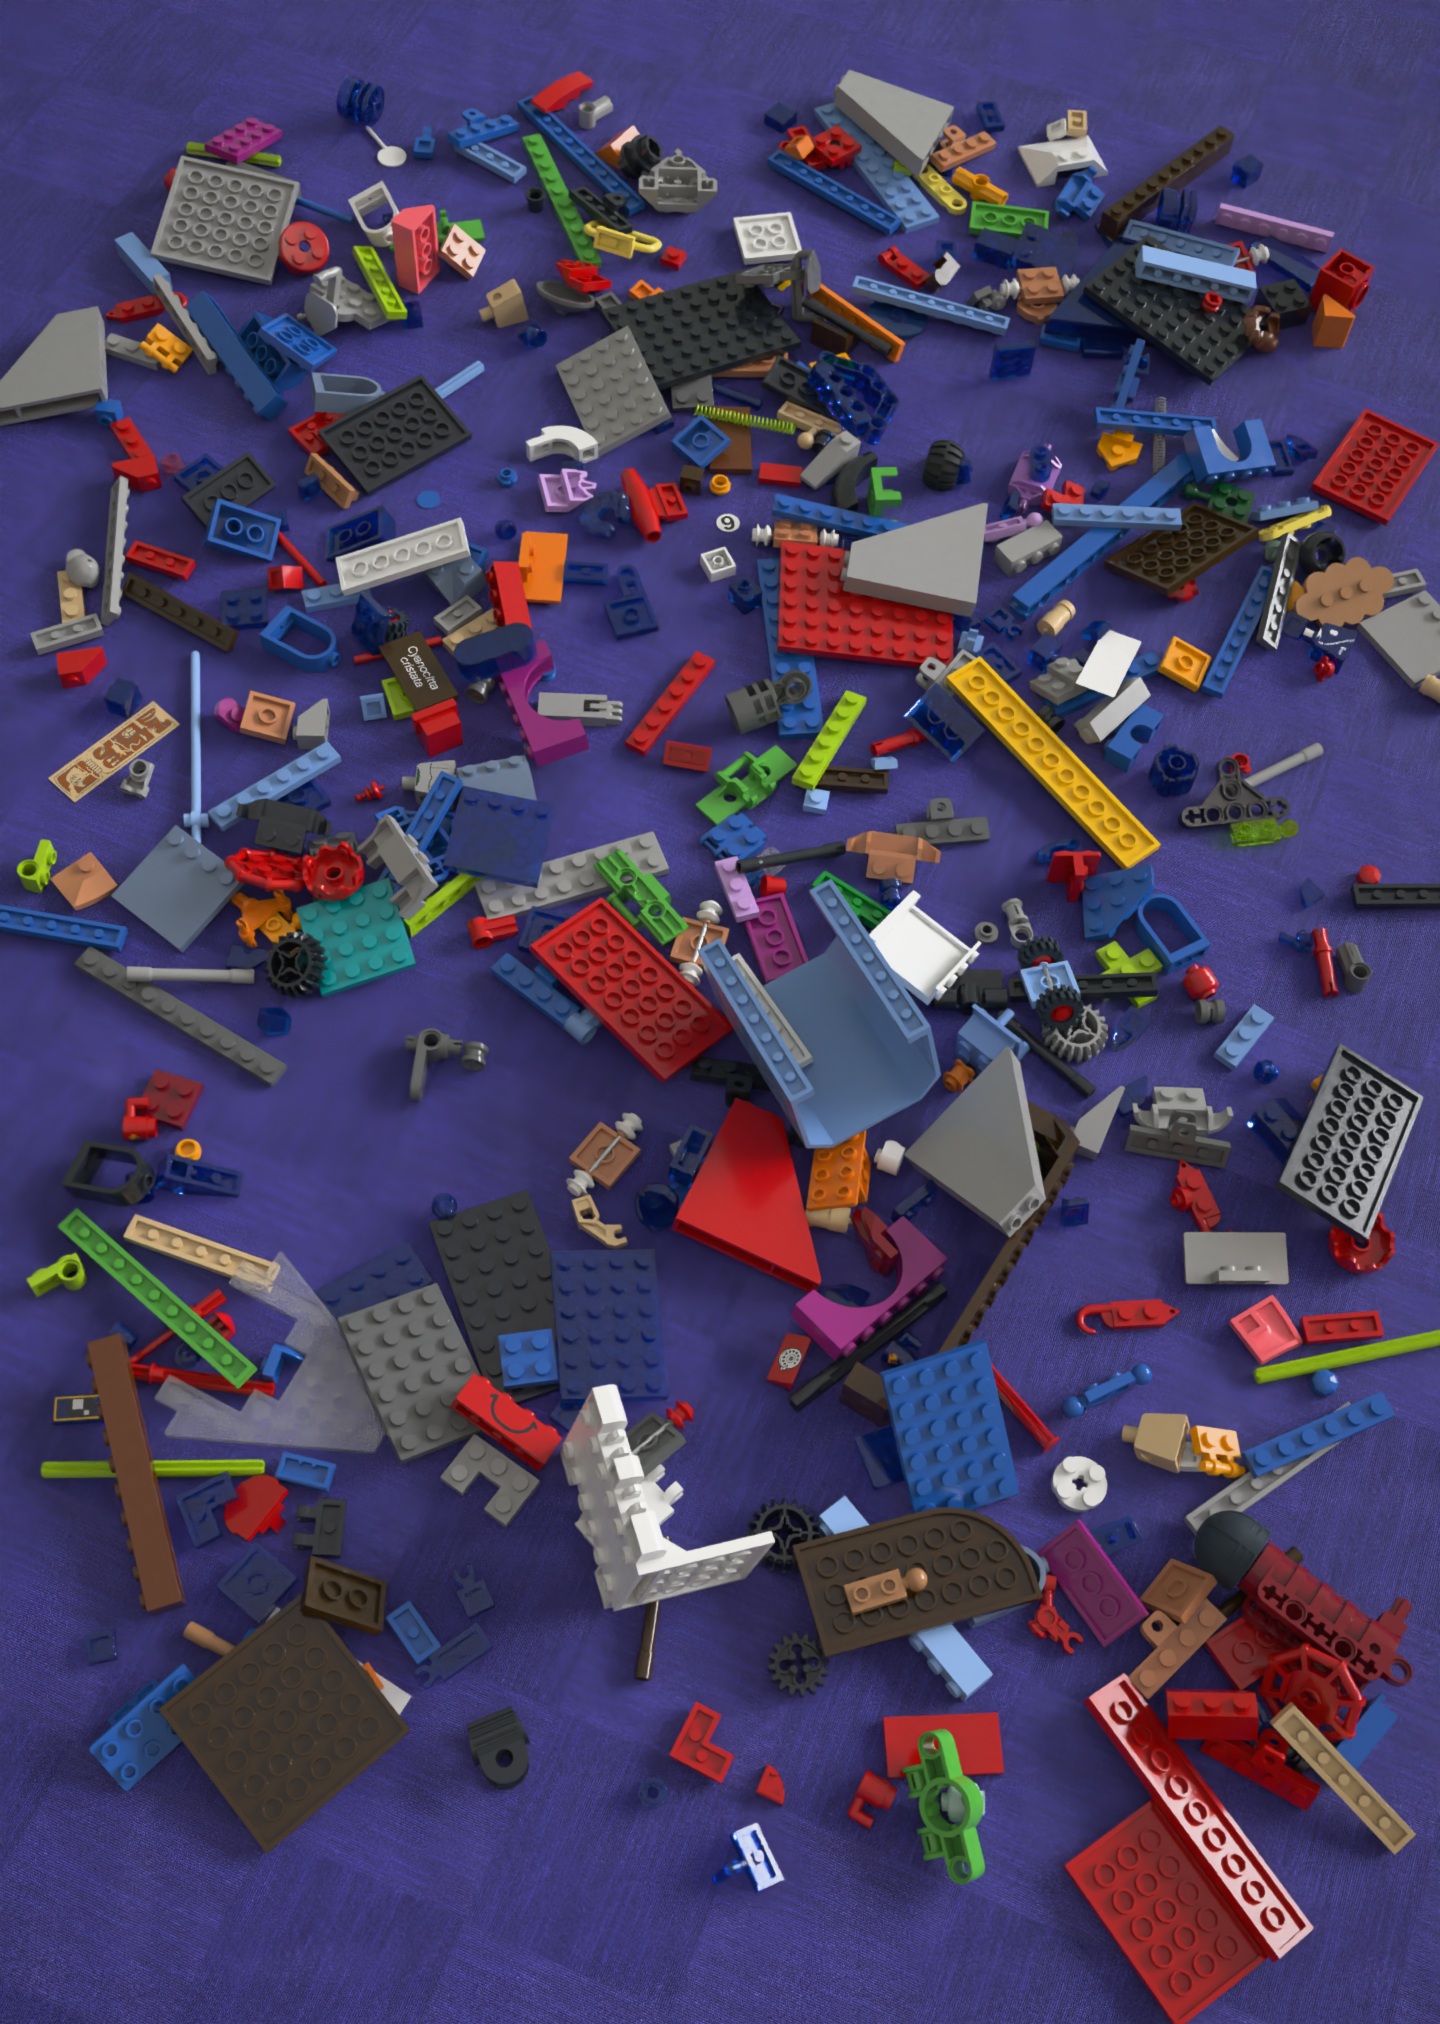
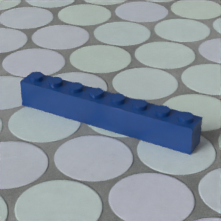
M202 290L185 306L190 314L191 321L199 326V333L208 339L209 347L214 352H217L218 360L226 365L224 368L226 372L235 378V385L241 391L244 390L243 396L250 404L254 405L252 408L259 417L262 418L264 416L269 421H272L288 405L287 401L215 300Z

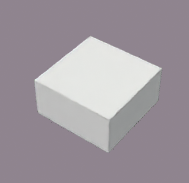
M726 547L700 554V564L711 583L736 575V565Z

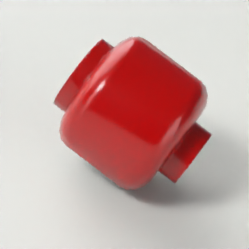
M1194 965L1185 971L1186 976L1183 978L1182 984L1191 999L1207 1000L1217 993L1216 989L1219 983L1209 967Z

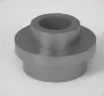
M981 922L975 927L974 935L981 944L989 945L996 941L998 929L990 922Z

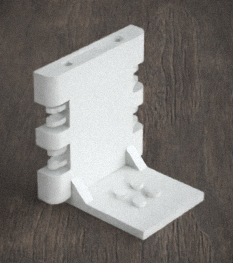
M610 1384L592 1388L559 1452L569 1486L576 1484L580 1493L578 1495V1503L581 1511H583L579 1519L587 1518L584 1539H586V1536H589L594 1541V1559L596 1564L599 1565L594 1574L604 1608L613 1607V1611H618L745 1579L775 1543L772 1531L691 1551H685L663 1538L656 1513L653 1511L649 1512L641 1486L645 1477L639 1458L636 1455H632L624 1430L628 1421L617 1386Z

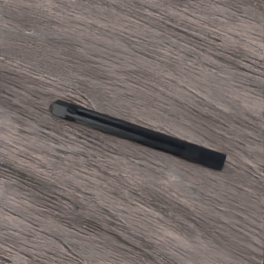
M938 1281L928 1290L924 1291L903 1310L892 1316L884 1326H879L875 1329V1332L865 1342L861 1340L857 1343V1347L849 1356L845 1357L842 1355L838 1360L831 1363L788 1397L790 1406L796 1412L801 1411L849 1374L857 1362L862 1364L948 1297L947 1289Z

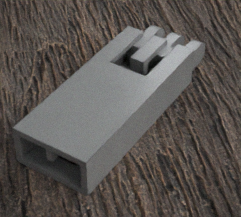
M539 692L538 714L546 718L560 721L579 718L582 726L606 727V724L620 725L622 723L621 709L623 708V703L620 701H607V695Z

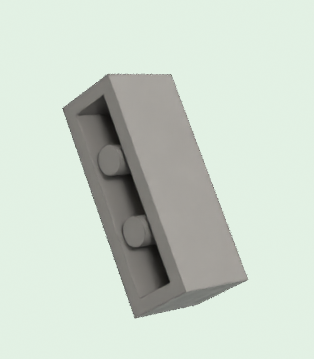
M1045 520L1041 525L1033 526L996 545L993 561L1009 577L1015 573L1022 572L1032 564H1038L1042 559L1050 555H1055L1060 550L1063 536L1048 520Z

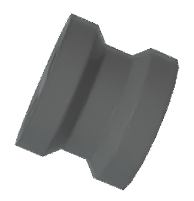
M466 1042L463 1048L465 1055L461 1058V1065L473 1071L483 1070L486 1065L484 1058L488 1055V1047L480 1042Z

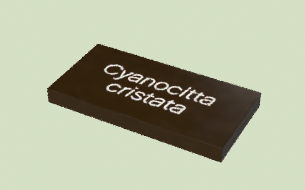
M420 631L378 646L381 656L415 712L454 698L455 701L459 700V694Z

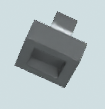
M986 286L973 292L967 302L968 306L973 308L978 306V309L988 311V307L992 306L990 296L993 290L990 286Z

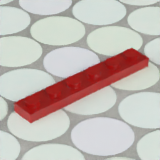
M696 651L625 741V747L645 757L715 667V660Z

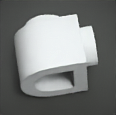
M886 1141L883 1149L878 1148L874 1158V1163H877V1169L896 1176L904 1158L905 1148L895 1141Z

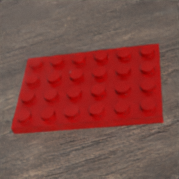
M1365 408L1313 482L1311 490L1386 526L1436 452L1439 443Z
M1154 1799L1150 1800L1063 1866V1869L1171 2024H1186L1268 1958V1955Z

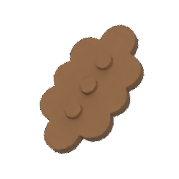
M1360 557L1351 558L1344 565L1333 563L1324 572H1314L1305 579L1303 584L1305 594L1294 602V615L1301 622L1309 623L1316 621L1318 626L1327 632H1330L1332 629L1336 631L1343 624L1354 626L1363 617H1372L1381 612L1384 606L1383 595L1390 591L1394 584L1393 574L1386 567L1378 566L1371 568L1369 563Z

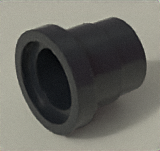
M538 187L529 188L525 193L528 209L532 213H540L543 210L545 192Z
M827 429L818 431L815 437L816 440L812 445L814 453L818 455L835 438L831 431Z

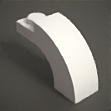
M550 426L541 429V436L526 441V455L529 461L532 462L551 454H566L574 458L581 465L598 458V443L591 435L580 429L570 426Z

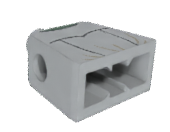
M455 760L419 763L417 765L416 777H402V790L415 791L416 803L421 805L441 771L456 777ZM454 801L451 804L449 810H453Z

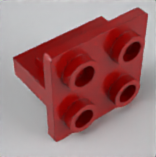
M1089 850L1083 852H1054L1046 877L1047 882H1064L1067 901L1077 902L1079 894L1083 893V880L1087 879L1088 876L1096 874L1101 858L1100 852Z

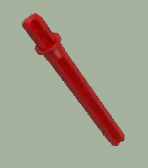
M131 1363L134 1379L148 1381L149 1385L165 1383L272 1398L275 1393V1384L273 1382L248 1379L237 1389L222 1375L160 1367L156 1363H152L151 1366Z

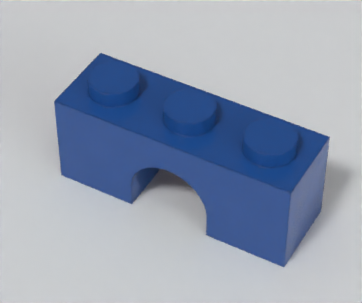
M1142 703L1125 719L1126 722L1124 724L1120 723L1114 733L1116 736L1113 739L1109 738L1103 748L1106 751L1103 760L1127 773L1138 758L1142 744L1133 738H1139L1149 743L1159 729L1164 715Z

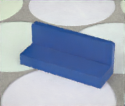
M1382 1692L1372 1698L1360 1713L1355 1727L1356 1735L1351 1740H1339L1333 1746L1355 1770L1398 1718L1382 1703L1386 1698Z

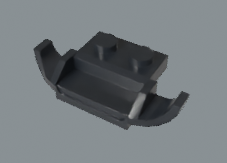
M267 798L238 804L236 813L239 817L259 822L254 844L303 854L307 832L329 836L332 823L313 808L278 802Z

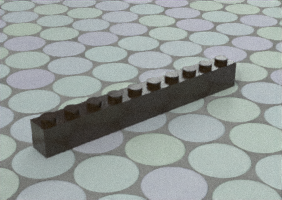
M1222 126L1217 127L1103 211L1098 231L1112 240L1116 239L1125 232L1130 219L1140 221L1230 153L1235 134Z

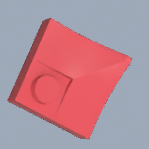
M1273 1294L1232 1318L1229 1322L1231 1328L1261 1366L1277 1356L1301 1346L1303 1343L1292 1321Z

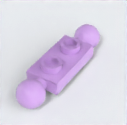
M1033 512L1026 519L1019 516L985 525L984 541L996 542L1003 537H1014L1026 531L1027 527L1032 528L1033 526L1041 525L1043 517L1041 514Z

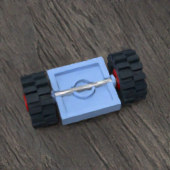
M1042 935L1041 939H1039L1038 936H1035L1032 942L1028 939L1026 940L1027 945L1022 944L1020 946L1021 950L1017 952V959L1021 967L1020 977L1032 1009L1036 1008L1040 1021L1045 1028L1048 1029L1050 1027V1030L1055 1031L1057 1027L1058 1031H1063V1027L1066 1026L1069 1029L1071 1028L1070 1024L1076 1025L1078 1023L1077 1019L1081 1020L1083 1017L1081 1013H1084L1080 990L1068 960L1064 961L1060 946L1053 937L1049 936L1047 939L1046 935Z

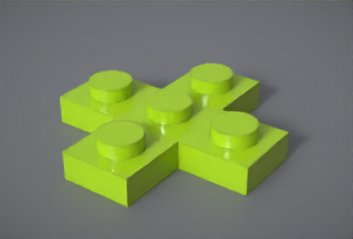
M1116 941L1102 947L1095 953V957L1106 970L1102 974L1158 973L1163 967L1149 948L1129 958ZM1135 997L1128 999L1136 1009H1139L1156 1000L1157 997Z

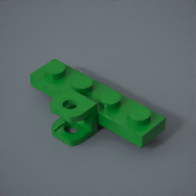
M824 871L811 886V889L832 879L859 921L873 930L891 913L887 908L827 871Z

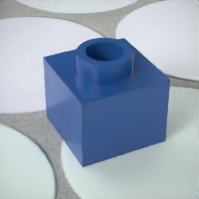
M99 398L94 409L98 424L110 427L111 423L122 420L124 415L120 400L107 399V402H102L101 398Z

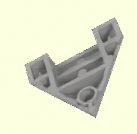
M677 149L671 158L666 157L650 169L649 175H643L639 178V193L657 211L666 213L672 211L683 213L698 212L717 196V180L713 177H707L705 170L689 157L685 158L682 156V151Z

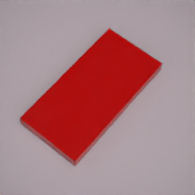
M998 1713L883 1717L882 1719L887 1779H906V1773L902 1772V1768L922 1763L918 1750L919 1737L925 1732L937 1729H945L952 1734L964 1776L1003 1775L1004 1773ZM934 1738V1746L938 1750L939 1743L937 1739Z

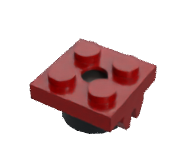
M838 125L811 138L814 145L812 151L827 163L826 168L843 170L845 165L849 167L853 156L859 154L862 149V145Z

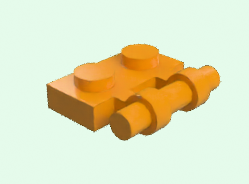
M159 323L156 324L146 337V340L142 341L139 346L140 349L146 352V356L149 358L153 357L162 364L161 367L165 370L169 369L174 374L193 350V348Z
M1198 1425L1189 1429L1194 1455L1202 1456L1203 1459L1198 1464L1200 1471L1206 1472V1474L1211 1476L1223 1474L1227 1478L1245 1475L1244 1466L1234 1462V1460L1241 1458L1236 1431Z

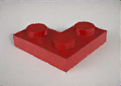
M1068 480L1062 485L1061 494L1046 488L1042 494L1041 509L1052 513L1053 503L1084 504L1085 488Z
M695 1702L669 1757L721 1785L734 1759V1755L709 1742L722 1715Z

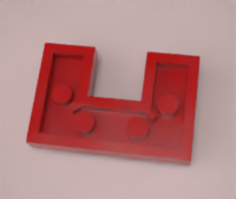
M318 412L290 427L288 432L309 456L312 453H317L321 456L330 450L318 437L317 431L347 414Z

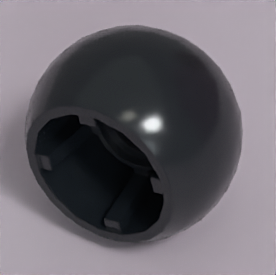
M1318 531L1308 535L1299 548L1298 562L1301 569L1307 575H1311L1314 572H1324L1333 563L1344 564L1346 559V548L1343 541L1336 534L1328 531ZM1316 552L1318 553V560L1315 558Z

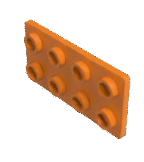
M529 531L522 533L519 568L526 602L561 603L568 543L567 534Z
M867 1129L833 1148H815L806 1205L808 1211L857 1206L858 1203L867 1202L872 1164L865 1149Z

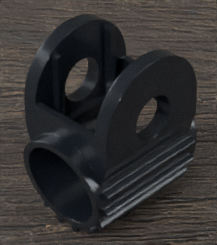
M511 1706L468 1723L467 1729L474 1766L481 1765L488 1783L501 1790L513 1789L520 1785L529 1771L526 1745L530 1744V1741ZM509 1756L513 1761L508 1767H500L497 1765L499 1759Z

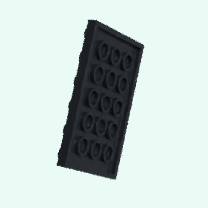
M422 374L317 431L321 441L367 497L460 446L472 437L471 432Z

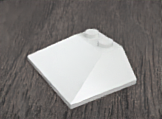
M1088 135L1086 137L1067 138L1019 146L1017 149L1036 187L1055 185L1057 172L1078 168L1087 169L1090 165L1098 170L1093 178L1108 176V171Z

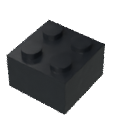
M1295 279L1259 287L1253 304L1254 307L1259 305L1270 308V313L1263 316L1266 319L1273 312L1279 313L1280 330L1306 324L1312 309V304Z

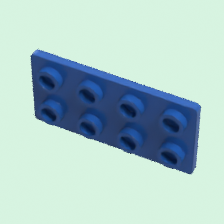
M180 1664L160 1683L155 1678L150 1680L107 1719L111 1727L89 1746L90 1752L124 1791H128L182 1741L159 1708L196 1679L184 1664Z

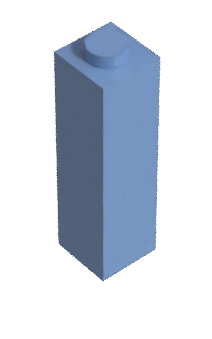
M133 232L114 239L118 256L153 295H156L154 292L153 276L161 274L164 280L170 283L173 290L169 272L154 256L150 255L151 252Z

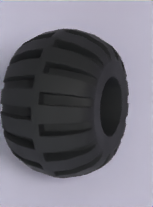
M951 440L933 442L930 446L923 471V484L935 491L946 492L953 490L962 466L964 456L962 447Z

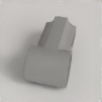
M603 96L593 103H581L579 105V126L583 129H592L596 125V120L613 111V104L610 98Z

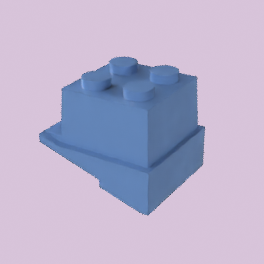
M974 1003L971 1018L957 1034L955 1047L957 1057L963 1063L972 1065L978 1075L1006 1046L1012 1050L1020 1062L1030 1051L1028 1043L1023 1042L1004 1027L1015 1015L1014 1012L1007 1008L995 1020L983 1008L981 1009Z

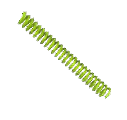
M697 404L696 411L693 414L694 416L702 414L705 418L709 416L710 419L713 417L714 420L717 418L718 421L721 419L722 421L725 420L734 424L738 423V425L741 423L742 426L744 424L746 426L750 425V427L754 425V428H756L758 425L759 429L762 426V429L766 427V430L770 428V431L774 429L775 432L778 430L779 433L782 431L783 434L786 432L791 435L794 434L797 425L795 423L792 431L793 423L790 424L788 430V422L784 429V421L780 428V420L776 427V419L772 426V418L768 425V418H766L764 424V417H762L760 423V416H758L756 422V415L751 424L752 415H750L747 423L748 414H746L743 422L744 413H742L739 421V412L735 420V411L731 419V410L727 418L728 410H725L723 417V409H721L719 416V408L715 415L714 407L711 415V406L707 414V405L703 413V405H701L699 412V404Z

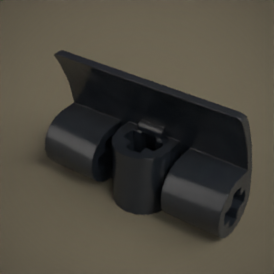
M965 970L960 977L956 974L958 978L950 988L945 986L947 990L939 1000L934 998L931 1001L933 1010H960L965 1015H972L974 1003L984 1010H1006L1007 989L1003 988L1002 971Z

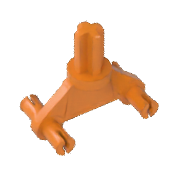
M284 890L274 891V899L259 901L256 898H248L241 892L236 893L231 899V903L241 910L242 918H239L240 922L236 921V925L239 928V937L242 941H245L248 949L252 950L255 949L254 946L257 947V942L254 939V930L278 911L283 913L285 920H291V917L294 915L291 910L292 903L285 896Z

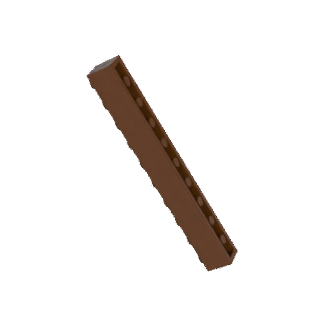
M118 1333L88 1342L89 1352L85 1353V1359L88 1368H93L94 1378L90 1379L94 1394H98L100 1404L96 1405L97 1413L100 1420L105 1422L106 1430L102 1431L106 1447L110 1446L112 1456L108 1457L111 1472L116 1473L118 1483L114 1484L117 1499H122L124 1510L120 1511L123 1526H128L130 1537L126 1538L129 1553L134 1554L136 1565L132 1566L136 1582H141L143 1592L139 1593L140 1605L143 1610L147 1609V1612L154 1616L185 1606L186 1600L126 1341Z

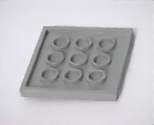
M1426 590L1359 622L1357 629L1411 688L1422 684L1428 674L1432 676L1440 675V605Z

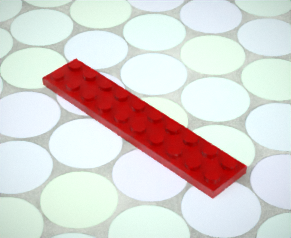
M1123 1673L1088 1697L1083 1703L1270 1960L1275 1962L1314 1929L1176 1741L1168 1739L1167 1729L1127 1675Z

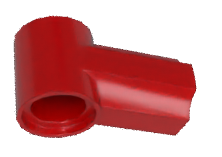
M513 914L487 920L485 917H476L467 923L472 945L476 949H484L492 945L496 940L518 935L517 924Z

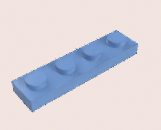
M481 142L461 149L454 145V151L514 184L527 173L524 165Z

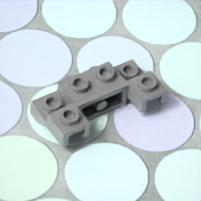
M386 814L378 821L373 833L357 849L368 858L366 863L374 869H377L385 862L398 884L404 886L390 900L400 908L399 915L410 920L426 905L424 899L439 885L431 875L433 871L427 864L429 859L423 852L417 849V841L410 834L405 835L395 818Z

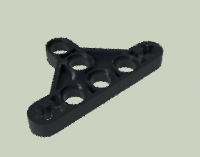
M1226 757L1220 760L1215 767L1217 783L1199 806H1190L1179 813L1178 821L1185 829L1278 820L1289 813L1290 805L1283 797H1265L1241 778L1238 762L1232 757ZM1223 763H1229L1232 766L1231 774H1226L1222 771ZM1226 785L1234 786L1236 789L1235 796L1231 797L1226 794ZM1252 805H1257L1261 808V815L1259 817L1251 813ZM1275 805H1278V807H1282L1283 809L1280 812H1278V810H1271L1268 812V808H1272ZM1231 807L1238 809V819H1233L1229 816V809ZM1208 810H1214L1217 813L1216 821H1210L1207 818L1206 813ZM1188 814L1190 816H1198L1200 814V818L1194 819L1191 823L1190 820L1185 819V816Z

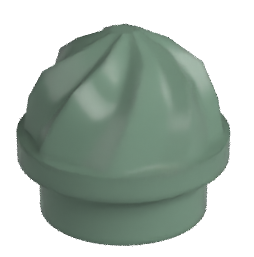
M1271 540L1266 542V546L1263 548L1266 560L1270 562L1276 561L1280 541Z

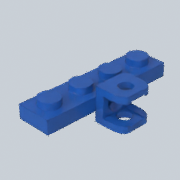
M476 109L462 111V117L467 121V125L448 132L447 140L461 149L519 131V123L509 115H502L501 117L485 121L486 116Z
M1137 338L1136 344H1131L1127 356L1131 358L1129 365H1124L1113 395L1118 397L1116 404H1111L1110 408L1124 409L1127 398L1133 402L1140 378L1134 376L1145 340Z
M506 953L490 968L494 976L563 1029L565 1022L572 1014L580 1013V1008L558 992L563 984L542 963L532 972L509 953Z

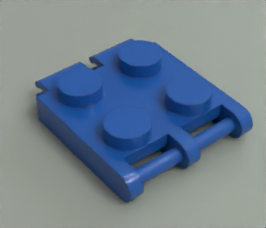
M740 813L737 816L731 814L704 834L698 842L701 845H706L713 852V856L716 859H726L723 856L725 854L728 858L737 856L741 860L751 858L764 848L767 835L757 826L753 827V822L743 813ZM709 841H711L718 849H716L712 844H710Z

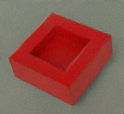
M668 246L660 258V265L678 271L687 258V252Z

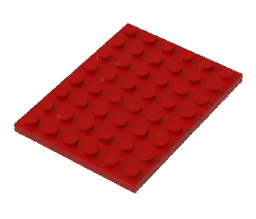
M781 541L777 651L920 668L928 657L937 659L946 665V668L953 661V613L843 591L844 581H840L842 568H846V564H843L845 551H850V549ZM927 666L928 668L935 670L933 666Z

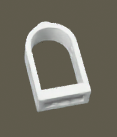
M381 181L348 199L371 244L377 247H386L393 244L391 221L381 229L371 230L367 228L362 218L364 215L388 202L393 209V217L399 213L384 182Z

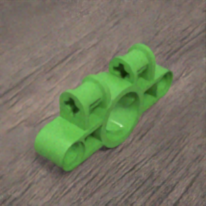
M945 1729L925 1732L918 1740V1750L922 1763L902 1768V1772L906 1773L909 1784V1799L920 1797L919 1810L926 1827L916 1829L917 1834L921 1835L925 1851L923 1860L944 1857L950 1878L957 1884H966L981 1878L985 1870V1863L976 1826L983 1814V1799L976 1784L962 1774L952 1734ZM934 1738H936L939 1743L938 1750L934 1746ZM953 1786L961 1794V1800L965 1806V1815L962 1823L951 1825L941 1816L939 1811L940 1804L937 1801L941 1788ZM964 1861L968 1864L969 1874L964 1869Z

